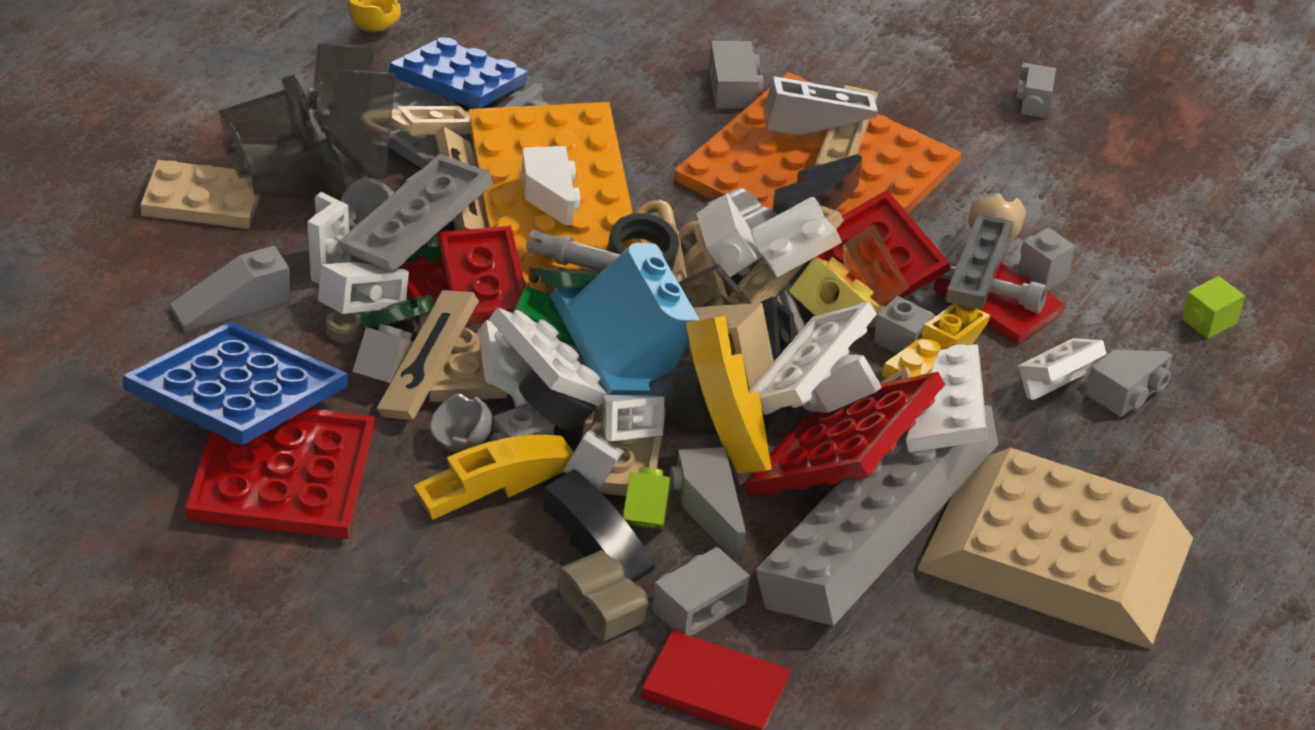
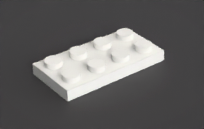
M870 302L811 318L748 391V393L759 391L764 415L771 414L781 407L790 405L792 408L800 407L811 399V392L814 388L831 375L830 369L835 363L846 357L851 344L867 332L866 326L876 316V312Z

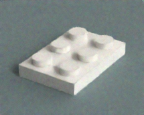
M501 308L495 310L489 321L550 389L596 406L602 404L603 395H608V393L598 384L600 377L593 370L581 365L577 361L579 354L572 347L557 339L558 331L544 320H539L538 323L534 322L518 310H515L514 313Z

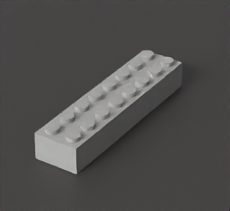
M985 405L987 441L908 453L906 443L908 430L897 440L896 448L884 455L876 465L877 470L872 475L861 480H857L855 477L841 480L756 569L765 609L834 626L998 446L992 406Z

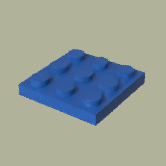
M440 37L391 62L388 76L474 109H481L526 84L528 71L516 67L517 64L513 61L506 59L497 60L487 56V53L481 49H468L457 45V41L454 39Z

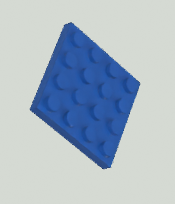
M230 321L123 375V389L144 401L151 402L168 410L174 415H179L192 421L201 428L209 429L226 437L233 443L243 445L346 388L348 373Z

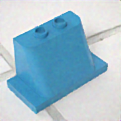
M632 244L582 289L554 287L550 298L587 367L600 377L598 384L608 395L664 396V402L673 401L678 391L671 380V376L689 343L686 322L700 319L656 244Z

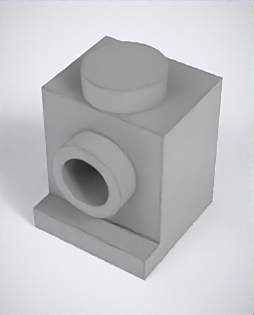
M1023 63L1016 100L1022 101L1020 114L1047 119L1056 68Z

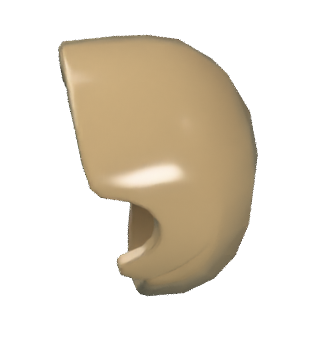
M999 193L993 197H982L971 205L968 224L972 230L978 214L1013 221L1012 233L1008 241L1011 242L1023 227L1026 209L1018 198L1013 202H1007Z

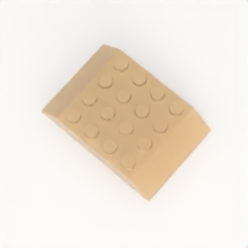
M1008 448L989 455L952 495L919 563L918 571L1151 650L1192 544L1193 537L1163 497L1027 452Z

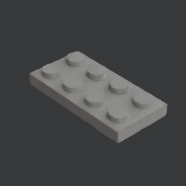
M439 154L339 240L343 252L393 272L494 183L490 172Z

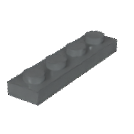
M977 215L948 287L946 302L958 304L963 308L983 309L1010 239L1013 221Z

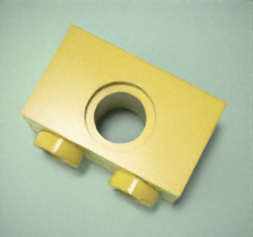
M814 257L789 290L815 316L870 302L875 312L881 307L871 298L873 291L861 281L855 279L853 282L846 276L849 270L834 258H831L828 262L819 257ZM839 291V296L834 302L835 295Z

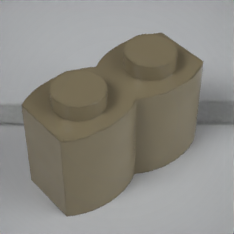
M600 550L560 568L558 580L560 594L566 603L576 613L581 615L589 630L599 640L605 642L645 623L649 605L648 597L642 587L635 585L630 579L625 577L624 569L617 559H612L610 555Z

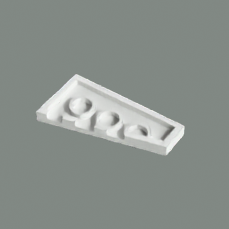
M958 344L948 349L939 350L931 373L939 372L945 386L934 397V404L923 410L915 419L916 424L909 430L906 438L908 453L988 440L978 344L968 346Z

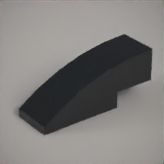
M858 153L799 171L797 183L775 189L772 210L779 215L811 197H814L820 206L832 210L837 209L850 197L858 186L863 157Z
M573 469L545 486L543 510L570 531V544L587 557L600 550L606 552L612 559H617L621 563L625 577L633 583L655 570L654 561L628 523L594 485L577 470Z

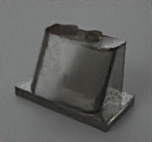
M295 75L281 79L282 91L219 110L225 135L222 137L224 150L228 158L234 156L232 162L238 179L245 178L253 195L315 199V196L322 192L341 201L346 189L340 158L329 138L320 140L311 123L306 95Z

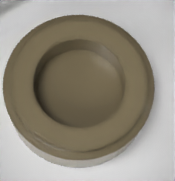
M333 310L326 317V334L333 341L340 343H350L358 340L364 333L360 321L361 313L342 314Z

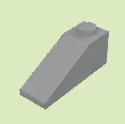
M773 76L763 109L766 129L779 135H787L789 133L795 135L808 134L875 118L878 113L873 94Z
M275 246L239 255L170 303V310L183 331L187 332L290 302L289 266Z
M726 448L678 450L677 466H671L670 482L672 490H678L681 506L734 561H741L746 531Z

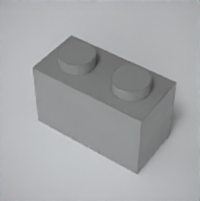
M711 41L708 68L715 109H746L757 99V95L763 94L764 81L763 75H759V55H754L751 41Z
M715 547L703 555L695 556L689 563L674 572L664 574L655 582L652 611L674 631L692 636L746 604L750 575L720 548Z

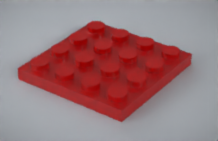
M939 372L881 383L882 388L877 392L829 413L808 411L769 454L772 470L753 472L744 482L749 494L754 496L768 493L772 496L787 489L797 488V490H804L815 484L826 483L827 485H833L843 479L855 477L857 480L869 477L877 470L876 465L884 455L896 448V442L903 433L915 426V419L921 412L934 404V397L945 386Z
M307 409L243 445L233 443L228 438L210 430L186 505V520L348 539L375 432L376 417Z

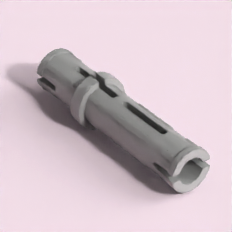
M532 230L529 234V237L534 238L535 242L527 240L526 243L528 253L553 258L560 265L566 266L570 263L600 272L620 256L617 253L577 243L574 241V238L566 235L559 238L537 230Z

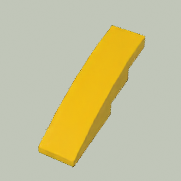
M719 316L686 322L693 361L705 403L723 447L726 448L727 455L736 473L743 474L772 470L759 391L748 393L742 354L731 355L726 317Z

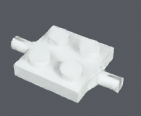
M486 320L478 329L485 382L511 395L515 408L527 404L528 402L519 391V384L532 368L490 321Z

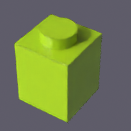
M1217 276L1188 292L1181 319L1205 338L1209 339L1238 323L1245 295L1220 276Z
M639 467V473H629L623 515L624 520L629 526L664 530L670 477L663 476V470Z

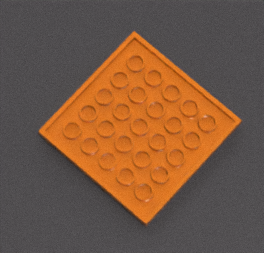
M789 72L782 77L786 79L808 82L802 79L801 77L793 75ZM768 89L674 170L673 181L712 200L738 188H743L754 195L761 206L772 210L775 189L797 183L799 171L815 167L828 129L803 135L790 133L779 135L771 130H767L763 109L769 93ZM877 114L875 118L870 119L859 150V154L863 157L859 184L850 197L835 211L843 215L888 189L905 211L909 213L960 164L962 153L948 147L944 143L922 135L914 129L894 122L886 116Z

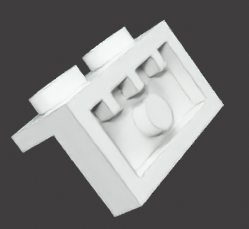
M322 192L315 196L316 214L308 221L311 280L318 284L320 283L321 265L351 262V255L344 253L339 244V240L349 232L348 205Z
M814 197L799 203L750 231L762 260L776 277L842 243L837 230L825 218L818 201Z
M1072 338L1018 365L1027 399L1035 400L1085 375L1086 369L1093 366L1094 360L1106 355L1103 340Z

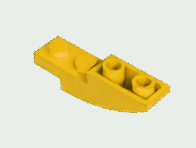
M953 303L924 324L919 339L885 363L881 376L888 378L905 366L910 369L912 377L931 373L939 350L948 349L958 344L972 345L988 323L990 315L978 308H963Z
M524 435L495 440L447 457L450 469L415 484L414 488L420 502L431 519L434 520L501 488L509 498L564 472L563 470L574 452L564 438L557 435Z

